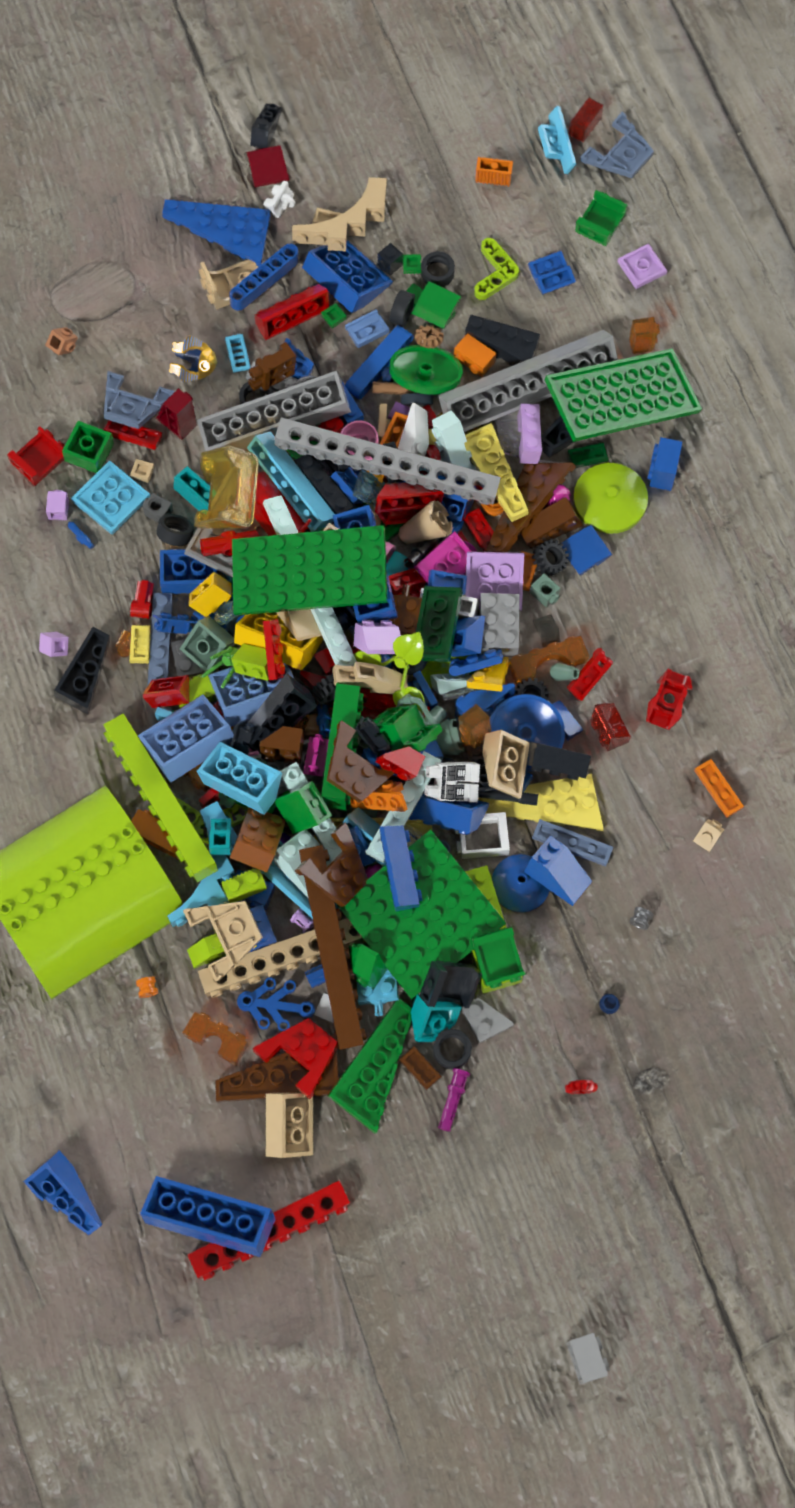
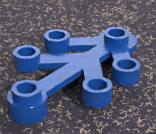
M271 977L266 978L264 984L254 992H242L237 998L238 1007L242 1011H250L261 1030H267L270 1027V1021L267 1017L262 1016L257 1007L267 1010L277 1023L280 1032L289 1029L290 1024L282 1018L277 1010L297 1012L305 1019L312 1018L315 1014V1006L309 1001H305L302 1004L279 1001L287 994L295 992L296 984L292 980L286 981L283 988L266 1000L258 998L268 990L272 991L276 988V981ZM268 981L274 982L272 987H267L266 984ZM288 984H293L294 988L292 990H288L286 986ZM245 998H250L251 1002L249 1004H244L243 1000ZM305 1006H309L311 1010L309 1012H304L303 1008ZM263 1020L268 1022L265 1027L260 1025V1022ZM282 1023H286L288 1025V1027L284 1030L280 1028V1025Z

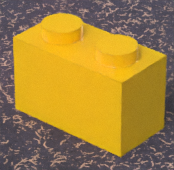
M213 572L189 594V606L203 616L208 617L211 613H215L222 603L227 602L231 598L232 584L216 572Z

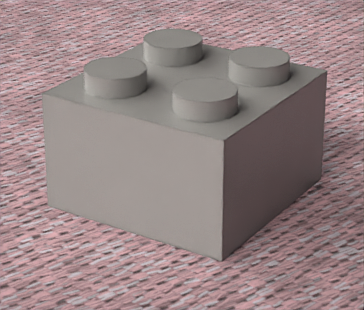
M591 1333L566 1343L580 1385L608 1376L607 1371L610 1368L606 1357L602 1358L600 1350L603 1347L599 1336L595 1337V1334Z

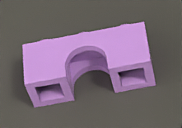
M521 404L517 415L518 432H521L519 445L520 463L538 464L542 453L539 404Z

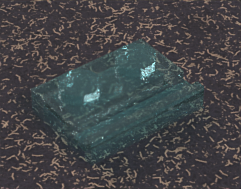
M362 469L358 475L353 496L367 504L372 503L375 508L378 494L384 487L385 482L380 483L378 478L372 473Z

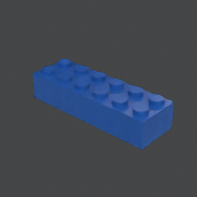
M369 505L332 515L334 525L338 529L376 526L374 514ZM388 573V603L353 606L358 623H362V620H372L374 623H380L381 620L398 618Z
M158 1176L155 1177L140 1212L146 1224L261 1257L276 1219L270 1208Z

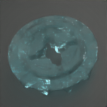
M233 601L224 603L217 610L214 621L220 626L228 624L229 621H233L237 617L233 614Z

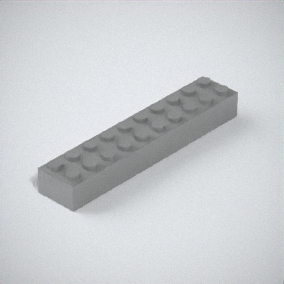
M601 330L438 395L442 412L445 414L452 410L461 421L463 431L465 432L519 410L521 404H535L552 397L544 380L546 375L618 360L613 336L605 330Z

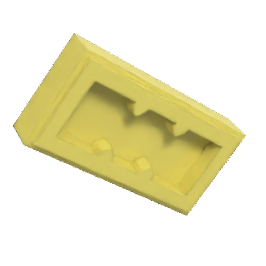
M132 625L130 663L149 664L151 626Z

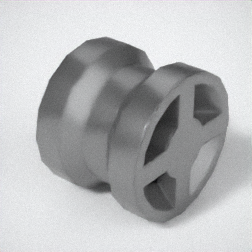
M635 907L634 917H631L629 923L639 929L647 930L649 927L648 922L653 918L654 914L645 908Z

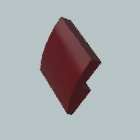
M281 145L246 152L255 188L289 181Z

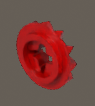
M575 1080L565 1085V1092L577 1095L590 1094L598 1089V1084L593 1083L592 1080Z

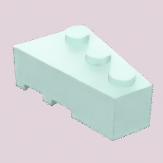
M452 410L433 419L432 433L436 438L434 444L440 452L441 461L476 470V467L469 460L472 457L471 452L466 451L464 443L467 440L461 421Z

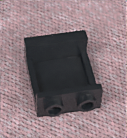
M432 961L419 997L428 1007H435L437 1001L461 1003L464 1008H469L481 980V973L473 964Z

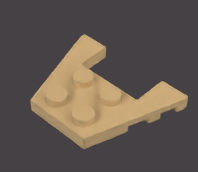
M246 901L183 910L190 927L210 919L226 953V957L208 965L215 982L220 981L263 939Z

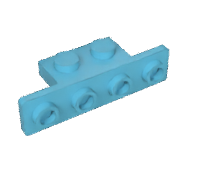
M556 106L548 116L551 125L541 124L538 127V132L545 157L560 159L564 174H568L576 165V160L561 108Z

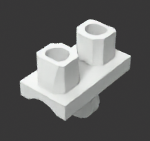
M283 181L281 185H274L272 188L273 199L266 198L264 202L265 208L271 210L276 218L281 216L284 209L294 207L295 205L294 193L290 190L287 181Z

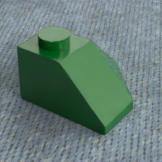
M350 944L348 948L357 983L365 988L369 986L374 989L387 971L385 964L377 952L363 944H358L357 947L355 944Z

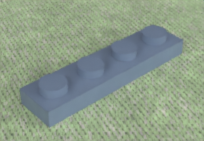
M539 819L532 839L544 843L552 836L565 845L572 854L605 867L613 849L612 846Z

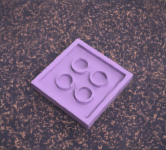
M467 552L465 596L477 598L480 601L481 593L519 594V610H522L524 553Z

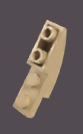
M355 662L354 666L334 665L333 667L334 686L336 684L354 685L370 688V693L394 694L395 691L401 690L400 685L403 674L390 668L363 662ZM407 677L404 684L405 688L408 687Z

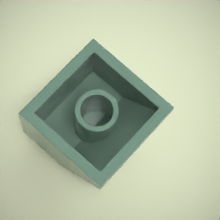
M209 616L198 620L180 647V650L206 672L221 661L223 657L222 655L211 660V656L225 650L229 646L234 647L236 643H234V637Z

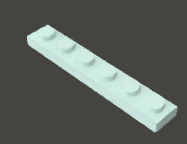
M425 751L422 753L425 759L417 777L410 781L407 780L403 786L404 790L401 791L408 810L405 812L389 811L380 827L405 826L423 795L425 786L432 779L426 777V766L435 765V762H441L440 759ZM378 830L366 850V854L384 863L385 857L380 830Z

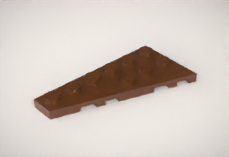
M525 463L517 480V485L528 508V515L511 522L505 511H503L486 548V552H508L518 540L517 535L523 528L527 529L530 525V519L539 514L554 495L553 491L558 485H562L565 482L564 477L568 472H573L576 468L573 463Z
M336 1033L331 1034L330 1036L336 1040ZM337 1049L328 1067L325 1068L321 1076L322 1079L319 1085L317 1084L313 1096H327L337 1083ZM286 1052L271 1058L267 1063H258L240 1072L238 1071L215 1080L216 1102L266 1099V1094L301 1093L296 1088V1084L309 1071Z

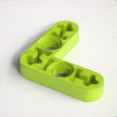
M486 238L481 243L482 254L494 266L496 271L475 285L474 295L479 300L488 299L515 281L519 275V268L493 238ZM501 256L505 261L498 263L495 261V258ZM498 278L502 282L495 285L492 283V280Z

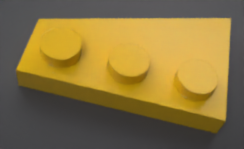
M503 657V662L477 670L466 681L467 688L503 692L505 675L509 666L508 657Z

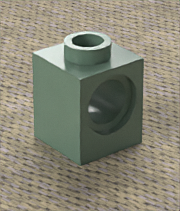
M545 574L541 575L531 585L530 594L545 607L555 604L560 598V587ZM542 590H549L551 593L544 594Z

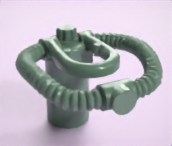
M406 694L397 703V707L403 706V704L417 703L425 715L423 717L421 714L425 725L440 724L446 717V711L442 707L434 706L429 712L425 703L420 698L413 697L410 694Z

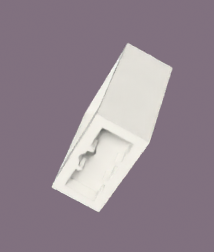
M506 812L485 814L481 824L497 823L500 848L466 851L465 834H461L455 829V833L459 834L460 841H457V853H461L462 859L509 855Z

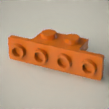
M387 780L360 803L351 798L352 808L359 807L399 812L408 810L401 793L404 790L402 782Z

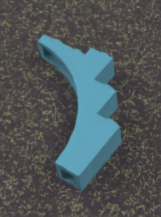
M217 801L200 810L201 817L207 828L209 844L211 819H227ZM231 826V843H232L231 852H232V849H233V847H234V844H235V841H236V838H237V835H236L234 829L232 828V826ZM211 855L218 871L201 880L192 896L181 907L168 915L172 927L176 925L180 927L188 922L183 912L185 909L229 903L219 885L222 881L225 882L226 879H233V876H235L234 869L226 855Z

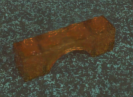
M570 636L563 642H552L545 648L532 649L525 655L517 654L509 660L508 667L517 686L523 679L527 681L528 678H531L534 681L537 668L546 661L557 660L566 665L576 667L588 662L589 653L581 636Z

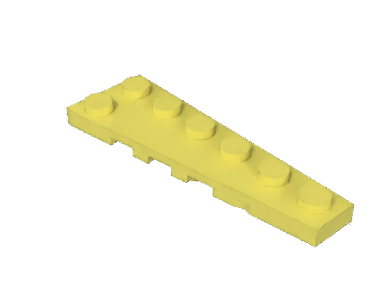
M490 423L466 434L467 442L464 443L466 451L471 452L472 457H470V460L476 469L483 473L501 477L495 498L511 522L528 515V508L512 475L511 468L499 444L493 425Z

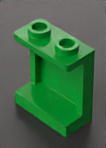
M596 190L593 200L585 213L576 221L575 232L606 247L626 215L627 204L619 199L608 196L605 192Z
M313 781L294 791H286L274 801L292 834L315 827L332 816Z
M506 927L471 938L485 986L496 988L502 986L503 981L510 980V983L522 979L521 976L526 975L517 951L512 927Z

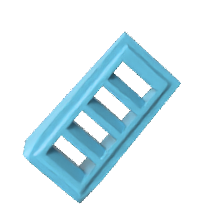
M243 334L225 337L233 373L249 370L250 362ZM231 344H241L240 346L231 347ZM242 349V352L232 353L234 350ZM244 356L243 359L234 360V357ZM245 362L246 364L244 366L239 367L235 366V364Z

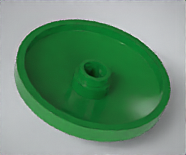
M412 345L401 348L392 355L389 372L394 381L403 388L416 393L433 395L455 389L461 382L463 368L460 361L446 350L438 347L425 348L420 345Z

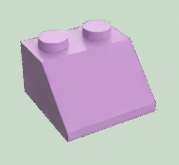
M362 620V623H355L354 646L367 654H395L393 642L397 637L401 636L399 627L392 624L390 620H381L380 623H374L372 620Z

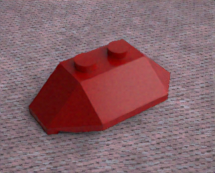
M407 482L385 484L378 494L374 512L385 525L406 523L430 502L439 501L442 504L444 493L441 490H429L422 485H411Z

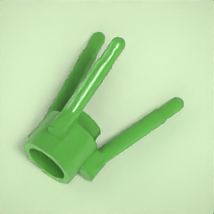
M229 646L225 650L211 656L210 659L213 660L223 655L222 660L202 674L201 677L205 678L222 664L233 666L231 658L238 649ZM234 666L231 668L230 672L221 685L222 689L226 686V684L232 677L233 673L235 672Z

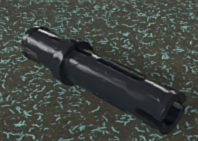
M443 537L426 540L419 547H415L411 554L404 559V565L408 569H413L418 562L424 559L442 541Z

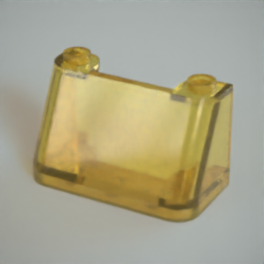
M230 445L202 452L201 468L205 473L211 475L208 510H200L196 513L194 527L221 529L251 526L254 519L259 466L257 456L252 452Z

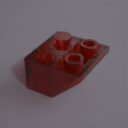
M596 704L590 723L594 730L597 729L602 747L605 746L607 751L629 743L631 736L615 704Z

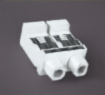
M435 762V765L426 766V777L434 778V785H426L424 794L439 801H469L478 803L479 785L473 782H479L480 764L475 762Z

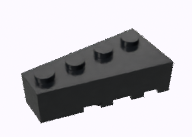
M471 314L465 329V335L468 333L496 353L497 359L505 360L510 366L535 357L539 346V333Z
M92 627L54 689V696L87 715L91 708L108 651L110 635Z
M286 673L248 722L254 728L252 742L250 744L246 742L250 749L261 754V741L283 726L294 727L314 710L317 704L311 692Z

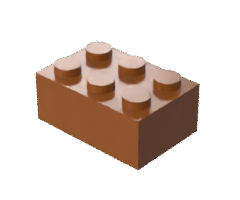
M249 807L230 858L267 872L275 856L286 821L268 812L263 815Z

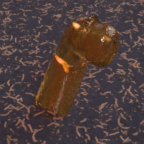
M124 629L115 644L118 654L123 658L130 655V648L127 642L131 636V633Z

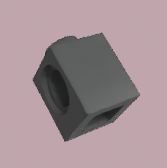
M154 493L149 498H146L142 505L144 515L158 523L162 516L172 514L173 512L172 503ZM154 507H161L159 510H153Z

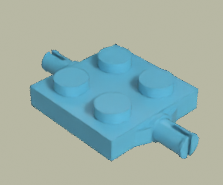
M388 969L374 989L369 986L365 988L357 983L358 1004L375 1005V1016H379V1014L383 1016V1004L399 1000L398 982Z

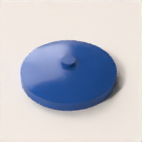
M531 694L516 695L502 702L492 713L487 727V733L503 730L522 740L561 749L565 739L564 722L558 710L546 699ZM526 765V772L534 771L531 770L532 766Z

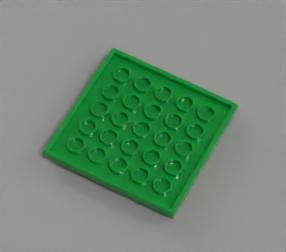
M432 830L408 847V850L413 851L414 862H411L412 870L416 869L418 881L415 882L416 890H421L423 900L419 902V907L395 912L386 865L366 880V885L347 905L341 907L336 904L369 947L380 955L388 971L411 1000L421 992L432 961L458 963L474 950L471 938L500 930L506 925L503 918Z

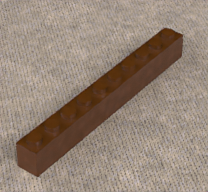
M323 845L299 850L301 863L310 858L320 873L327 867L326 861H330L328 850H323ZM304 877L339 1050L364 1045L363 1040H367L365 1029H360L359 1020L363 1019L361 1009L356 1008L355 1000H358L357 990L352 988L351 980H354L353 970L348 968L346 961L350 960L348 948H344L342 942L346 940L344 928L340 929L338 922L342 920L340 908L336 909L334 901L323 894V890L307 882L308 879Z

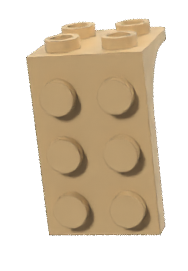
M248 259L219 271H208L205 263L201 262V269H199L200 282L203 289H207V297L210 304H214L216 310L230 305L229 293L231 289L259 266H256L255 262Z

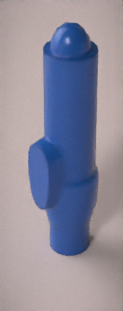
M68 522V528L76 535L75 538L82 545L84 544L89 549H92L94 544L90 538L74 522Z

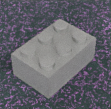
M481 593L480 616H485L481 654L479 655L485 654L490 649H501L503 656H518L519 594Z

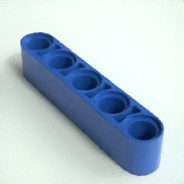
M294 244L284 245L232 288L229 293L232 309L236 311L243 310L298 264V248Z
M397 325L346 382L345 387L349 393L359 400L362 399L372 388L373 381L377 382L382 377L385 368L390 366L392 355L399 349L409 346L414 335L400 325Z

